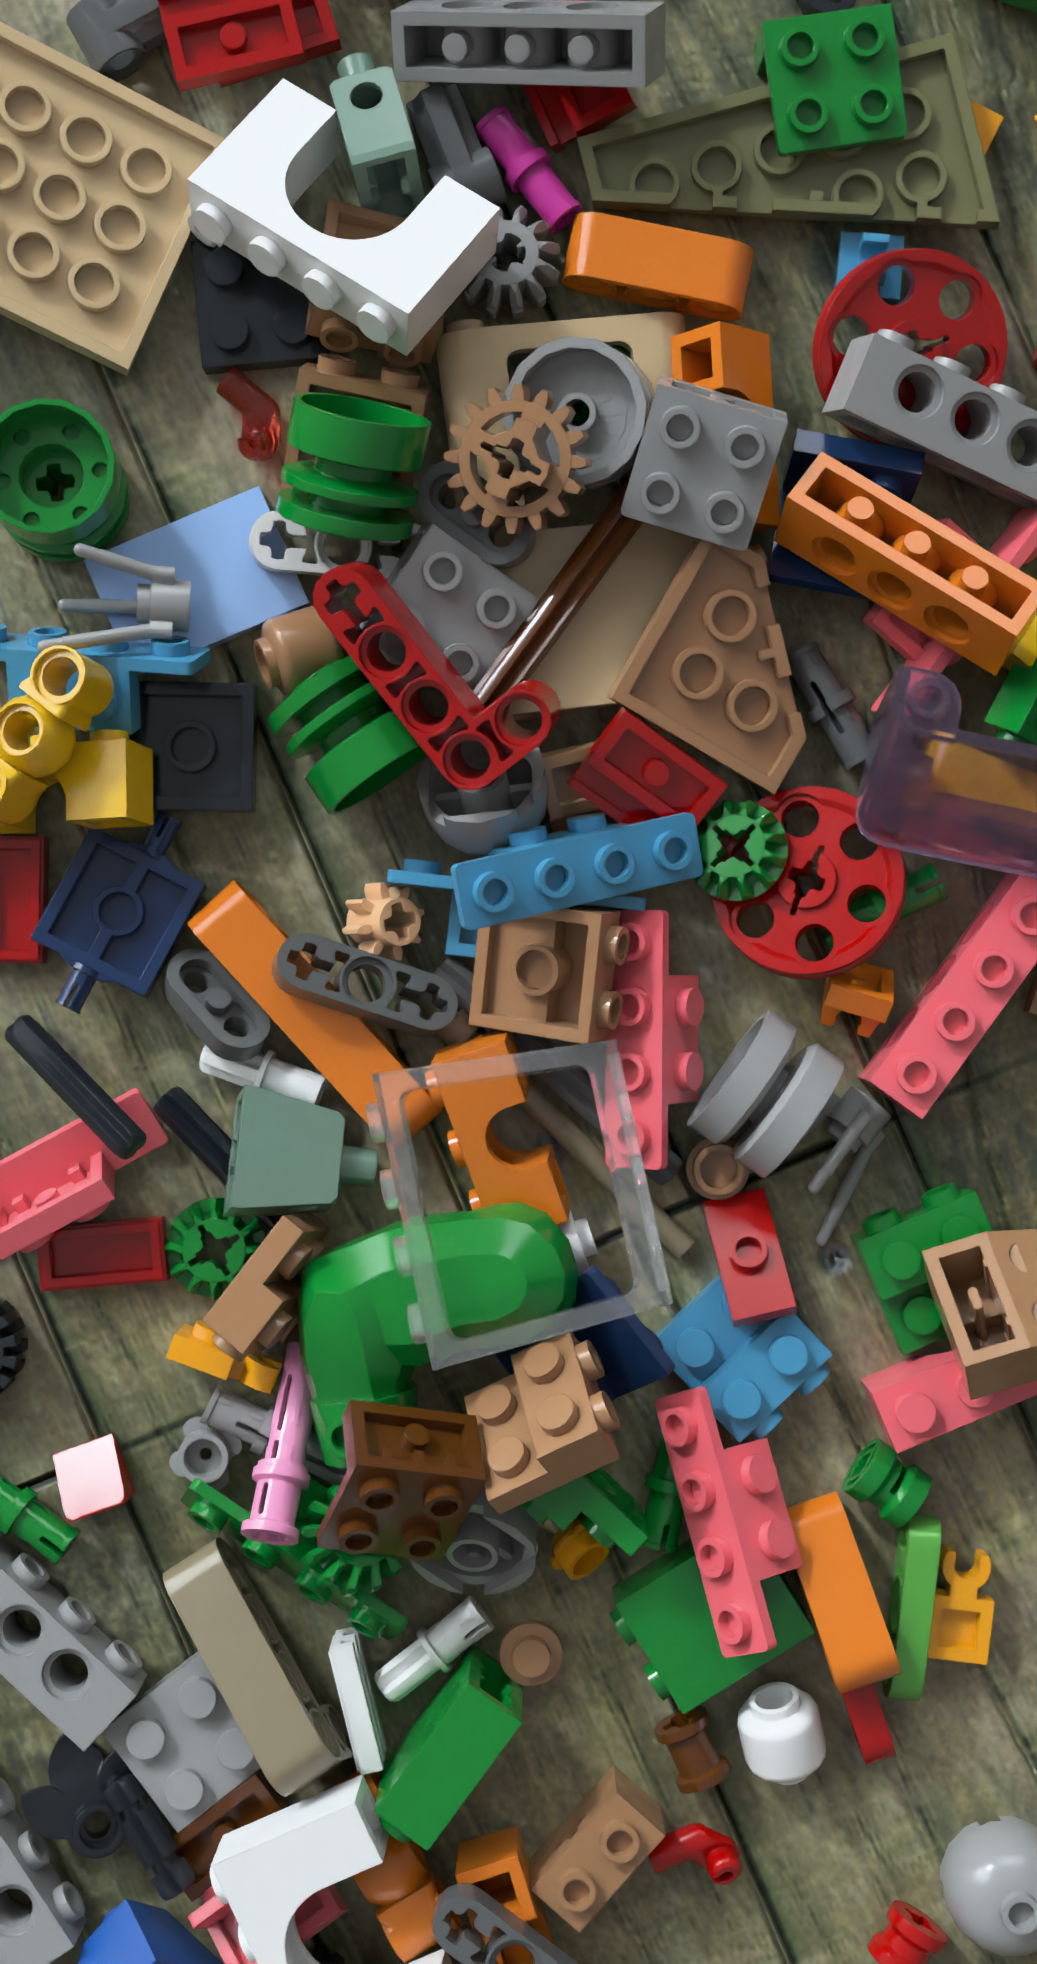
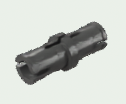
M814 641L788 656L792 673L791 677L811 708L807 713L813 725L820 723L845 764L844 768L846 771H849L881 752L882 748L880 745H877L852 702L857 699L850 687L843 689L820 651L817 641Z

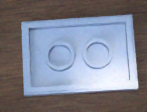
M260 486L107 550L150 565L175 567L174 580L191 581L189 631H172V636L189 638L190 646L212 649L261 628L264 622L270 618L311 606L296 573L268 571L258 565L251 556L248 540L252 526L260 516L270 512ZM273 524L269 535H260V545H266L271 548V558L283 559L286 546L277 525ZM89 559L84 560L100 599L137 600V584H151V580L98 564ZM107 614L113 629L147 624L136 623V615ZM149 638L129 642L151 643V639ZM139 672V679L153 673Z

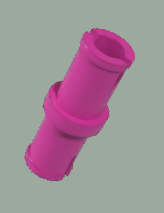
M499 106L487 113L477 124L475 132L478 139L489 148L492 156L505 171L506 176L504 179L506 185L513 193H522L542 220H545L549 225L551 234H557L565 230L573 223L574 216L582 212L583 207L578 200L574 199L550 167L552 157L545 148L533 145L523 130L513 120L505 106Z

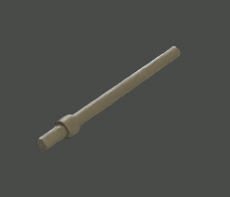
M424 991L417 1000L410 999L413 1003L420 1006V1010L429 1018L435 1012H441V1009L432 1005L433 995L429 992ZM460 1009L459 1011L457 1010L454 1019L437 1035L449 1046L482 1034L477 1030L480 1026L469 1025V1015L463 1009ZM529 1080L530 1089L526 1102L518 1105L676 1258H680L693 1245L695 1240L621 1168L608 1167L605 1162V1153Z

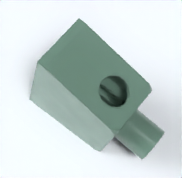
M368 53L350 54L338 63L339 79H335L329 85L334 109L337 110L338 126L360 207L407 219L425 197L417 151L393 69L387 66L376 68L373 56Z
M245 1085L236 1097L223 1216L246 1217L326 1212L336 1204L339 1183L366 1187L373 1186L377 1170V1150L343 1145L345 1115L341 1112L257 1086Z

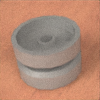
M567 336L540 345L518 365L505 392L507 400H511V392L516 383L528 386L530 402L532 403L542 389L555 394L552 412L565 405L572 407L576 413L582 412L584 401L590 411L588 420L581 426L575 425L571 421L567 427L569 431H587L589 439L583 444L576 446V454L591 459L592 467L576 470L574 479L579 481L586 489L591 490L622 482L632 473L655 393L651 381L634 360L598 339ZM522 414L504 417L505 429H511L516 417L520 418ZM550 430L546 444L552 461L559 464L558 444ZM511 448L529 471L541 473L539 468L531 465L530 460L522 455V449Z
M771 1010L765 1011L740 1039L709 1082L687 1122V1126L713 1144L729 1139L745 1122L736 1139L734 1159L763 1178L767 1177L783 1162L807 1133L830 1098L844 1070V1062L818 1043L801 1049L786 1065L795 1048L797 1028Z

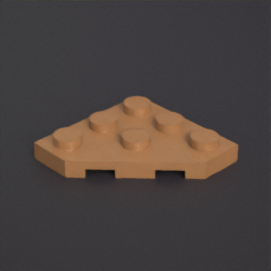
M696 538L609 691L607 698L766 792L775 794L806 741L807 736L802 715L800 712H797L789 679V675H792L780 623H776L767 587L771 584L765 559L748 548L745 551H738Z

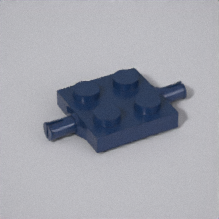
M158 811L154 820V826H151L142 844L134 841L119 840L99 829H89L30 937L37 944L61 955L73 968L58 999L55 1000L57 1004L80 1014V1010L96 981L118 984L146 999L149 998L188 925L187 921L191 919L207 889L205 883L176 869L167 857L164 856L179 827L182 826V823L172 816L169 818L166 813Z

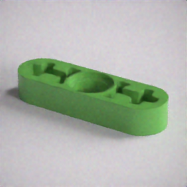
M915 1514L898 1531L887 1630L902 1674L882 1680L883 1693L886 1698L919 1701L923 1693L941 1550V1525L938 1516Z

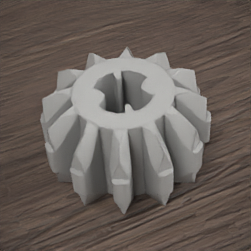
M522 205L514 211L512 220H503V211L500 208L496 253L473 278L464 292L465 301L470 306L478 304L487 298L486 314L491 319H495L499 315L503 304L510 305L511 315L514 319L519 320L523 317L524 299L533 306L542 308L546 304V294L543 287L557 286L559 282L560 272L551 264L560 259V246L558 243L545 241L549 234V225L545 220L537 221L526 227L527 210ZM506 255L517 257V262H512L507 272L497 269V264L503 263Z

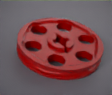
M904 248L887 251L871 257L856 266L837 284L819 315L813 338L812 360L815 380L824 403L827 401L845 357L835 347L833 341L834 330L842 319L849 316L859 319L864 326L865 335L877 333L879 329H888L903 335L908 333L910 339L933 341L943 336L942 341L925 345L923 350L917 352L931 360H934L936 356L955 360L958 352L963 347L974 344L983 352L985 359L983 371L974 381L988 388L992 383L1000 384L1005 368L1008 347L1007 328L1002 307L992 287L982 274L963 259L950 253L929 248ZM891 266L901 267L907 273L910 283L907 296L896 305L887 304L882 300L878 292L880 276ZM959 280L965 284L969 291V306L960 317L949 319L940 309V293L950 281ZM903 378L898 388V398L901 405L910 411L916 398L915 389L909 380ZM961 405L955 414V426L959 434L971 424L968 411ZM839 422L848 431H850L851 433H853L861 439H864L872 443L887 445L875 438H872L858 430H855Z
M821 786L785 789L756 802V804L772 811L783 828L786 815L793 808L799 806H809L815 809L819 814V823L810 835L804 837H794L786 832L788 840L787 862L777 882L766 892L744 901H726L712 896L717 918L729 939L744 956L759 967L771 973L793 979L812 980L836 976L868 960L886 943L899 922L906 899L907 877L904 859L898 842L886 821L877 811L859 798L837 789ZM856 828L870 829L878 836L876 851L866 859L855 860L846 856L842 851V843L845 836ZM724 835L721 844L724 846L726 853L720 860L725 862L727 859L734 857L737 851L751 837L745 835L742 839L736 840L731 835L728 837ZM816 865H818L817 876L821 883L824 884L821 891L810 889L806 896L801 897L799 901L800 890L793 881L796 875L807 876L811 869H815ZM871 889L883 894L886 899V907L881 917L871 922H861L852 917L849 910L850 902L857 893L862 890ZM755 905H763L770 908L774 913V924L766 935L751 938L741 932L739 921L746 909ZM813 928H821L828 931L834 939L830 954L819 961H808L802 958L798 952L799 939L806 931Z

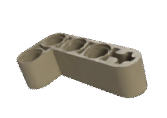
M217 1537L163 1573L164 1586L264 1775L281 1796H289L306 1789L354 1757L345 1719L333 1705L324 1704L319 1706L240 1560L222 1538Z

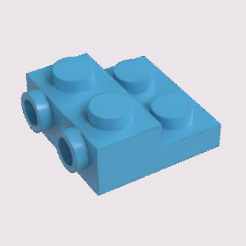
M720 1274L656 1333L663 1345V1350L675 1364L673 1369L675 1373L691 1389L704 1386L707 1389L715 1418L739 1443L749 1434L756 1440H759L772 1431L784 1415L778 1406L795 1390L802 1396H806L815 1390L828 1376L830 1369L824 1363L833 1355L826 1345L796 1314L733 1328Z

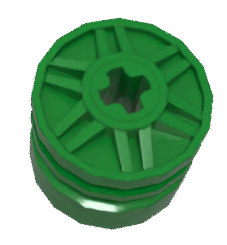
M317 392L296 394L293 397L287 441L293 447L314 456V460L288 462L282 467L281 478L287 484L294 487L284 488L278 493L276 511L282 517L296 524L338 538L366 541H399L409 539L412 534L415 517L403 508L416 505L419 491L413 485L392 476L393 472L417 471L424 467L432 422L412 411L368 399Z
M35 398L9 407L0 415V522L6 531L24 551L47 562L75 563L85 560L86 558L79 557L74 553V546L78 543L98 549H106L118 538L129 517L131 489L124 468L119 461V457L107 432L88 411L66 400ZM67 482L70 487L64 489V500L54 501L52 497L58 494V484Z
M350 656L326 665L305 679L270 714L267 720L268 726L278 738L297 733L285 748L290 758L298 759L318 751L323 753L324 756L312 767L305 780L330 815L345 811L370 797L427 756L392 710L387 712L384 707L387 703Z

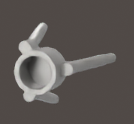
M78 543L73 549L77 556L151 580V584H137V600L64 598L58 602L59 609L61 611L83 613L136 615V623L147 624L42 640L37 644V649L39 652H42L54 645H65L75 650L149 638L172 640V631H189L191 581L174 580L175 567L150 565L104 549Z
M850 1086L841 1099L832 1093L815 1122L803 1136V1138L829 1119L831 1122L826 1127L825 1132L837 1142L808 1184L809 1192L814 1194L821 1190L849 1151L854 1154L856 1153L816 1237V1243L819 1246H825L828 1243L872 1153L886 1135L881 1130L891 1118V1115L881 1105L853 1086Z

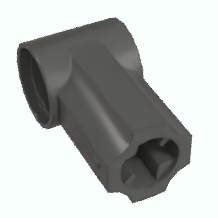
M81 0L69 11L66 17L67 25L91 69L116 82L124 80L137 72L146 62L148 52L167 42L157 0Z
M438 83L421 90L413 100L406 103L408 117L429 167L427 176L431 190L446 175L494 205L501 206L506 204V193L494 158L487 146L481 147L457 84L443 85Z

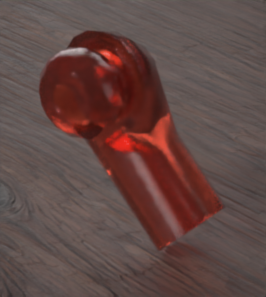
M233 368L223 377L216 392L242 414L241 438H237V447L243 457L250 461L269 460L276 454L282 442L281 408L275 399L237 368Z

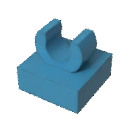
M841 231L838 239L834 288L851 270L867 259L887 251L904 249L905 236ZM891 266L886 269L878 282V292L882 300L889 305H896L900 300L902 268L898 266Z

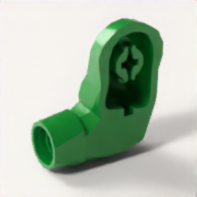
M521 1202L495 1204L472 1211L414 1216L394 1222L376 1231L330 1248L312 1259L303 1268L297 1301L300 1357L311 1395L308 1400L322 1457L327 1466L347 1468L342 1415L350 1399L417 1408L418 1384L411 1380L415 1366L440 1361L465 1349L532 1344L558 1331L576 1301L578 1268L569 1239L546 1212Z

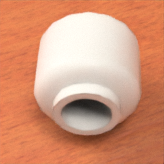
M770 1682L755 1689L738 1711L737 1726L744 1757L753 1774L766 1781L776 1782L781 1785H793L803 1781L820 1767L826 1757V1740L818 1705L810 1694L786 1682Z

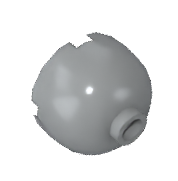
M464 740L461 745V755L464 761L470 767L476 769L488 768L490 757L486 747L474 740ZM538 747L491 783L478 790H463L452 785L428 756L421 764L416 781L424 813L432 829L445 843L470 855L488 856L492 848L509 845V833L539 826L545 816L549 800V783Z
M483 1485L444 1557L440 1560H411L413 1568L428 1582L447 1591L463 1594L464 1583L473 1585L485 1584L484 1595L499 1594L520 1586L533 1574L539 1546L538 1524L521 1505L498 1514L487 1501Z
M998 1816L1001 1821H989L983 1825L976 1821L965 1826L947 1846L940 1865V1882L943 1886V1898L955 1925L980 1949L999 1956L1029 1955L1037 1951V1826L1015 1816Z

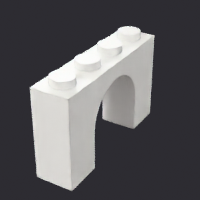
M283 78L187 179L192 225L211 242L216 244L223 243L249 259L263 274L270 277L276 276L303 292L317 307L323 310H332L355 324L372 341L380 344L386 343L407 356L496 253L500 208L445 175L402 224L383 235L368 239L351 240L328 236L313 229L299 218L292 207L337 157V110Z
M363 1774L222 1836L211 1863L210 1879L219 1901L222 1904L229 1903L239 1924L238 1936L244 1955L251 1963L257 1961L258 1964H320L308 1952L301 1941L296 1926L295 1911L315 1892L383 1863L389 1833L381 1825L379 1816L374 1813L376 1802ZM440 1949L408 1964L453 1963L448 1953Z

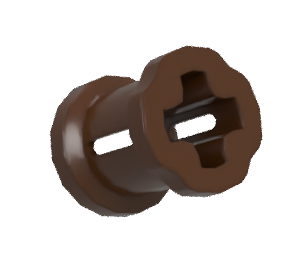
M696 1706L684 1715L681 1710L676 1711L661 1720L654 1728L657 1741L667 1745L679 1772L675 1779L679 1791L683 1794L702 1792L722 1782L731 1771L727 1757L718 1754L706 1727L710 1718L706 1708L703 1706Z

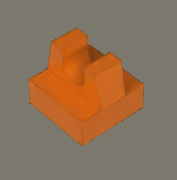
M863 962L845 973L825 978L820 1024L833 1027L836 1016L841 1011L858 1016L857 1035L869 1038L879 1022L886 1023L894 1004V971Z

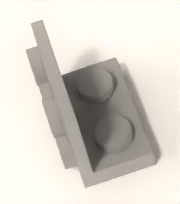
M661 374L621 506L622 515L731 549L745 551L748 548L788 424L787 412Z
M423 522L386 578L472 691L520 625L529 617L538 602L536 596L491 564L482 561L481 557L440 528L427 522ZM379 611L370 615V619L359 624L363 631L384 619ZM383 632L380 637L379 648L403 664L406 657V647L402 639L396 634Z

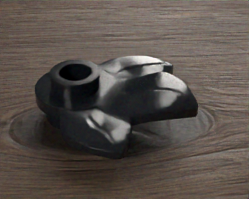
M63 1733L53 1746L49 1757L48 1774L50 1785L34 1788L21 1796L25 1818L29 1826L43 1838L67 1839L73 1850L84 1857L97 1859L109 1856L122 1846L126 1836L119 1826L124 1820L119 1813L113 1816L103 1799V1792L111 1784L132 1772L115 1749L104 1757L100 1749L92 1743L83 1752ZM94 1813H104L109 1817L108 1825L104 1830L95 1833L86 1829L85 1823L89 1816Z

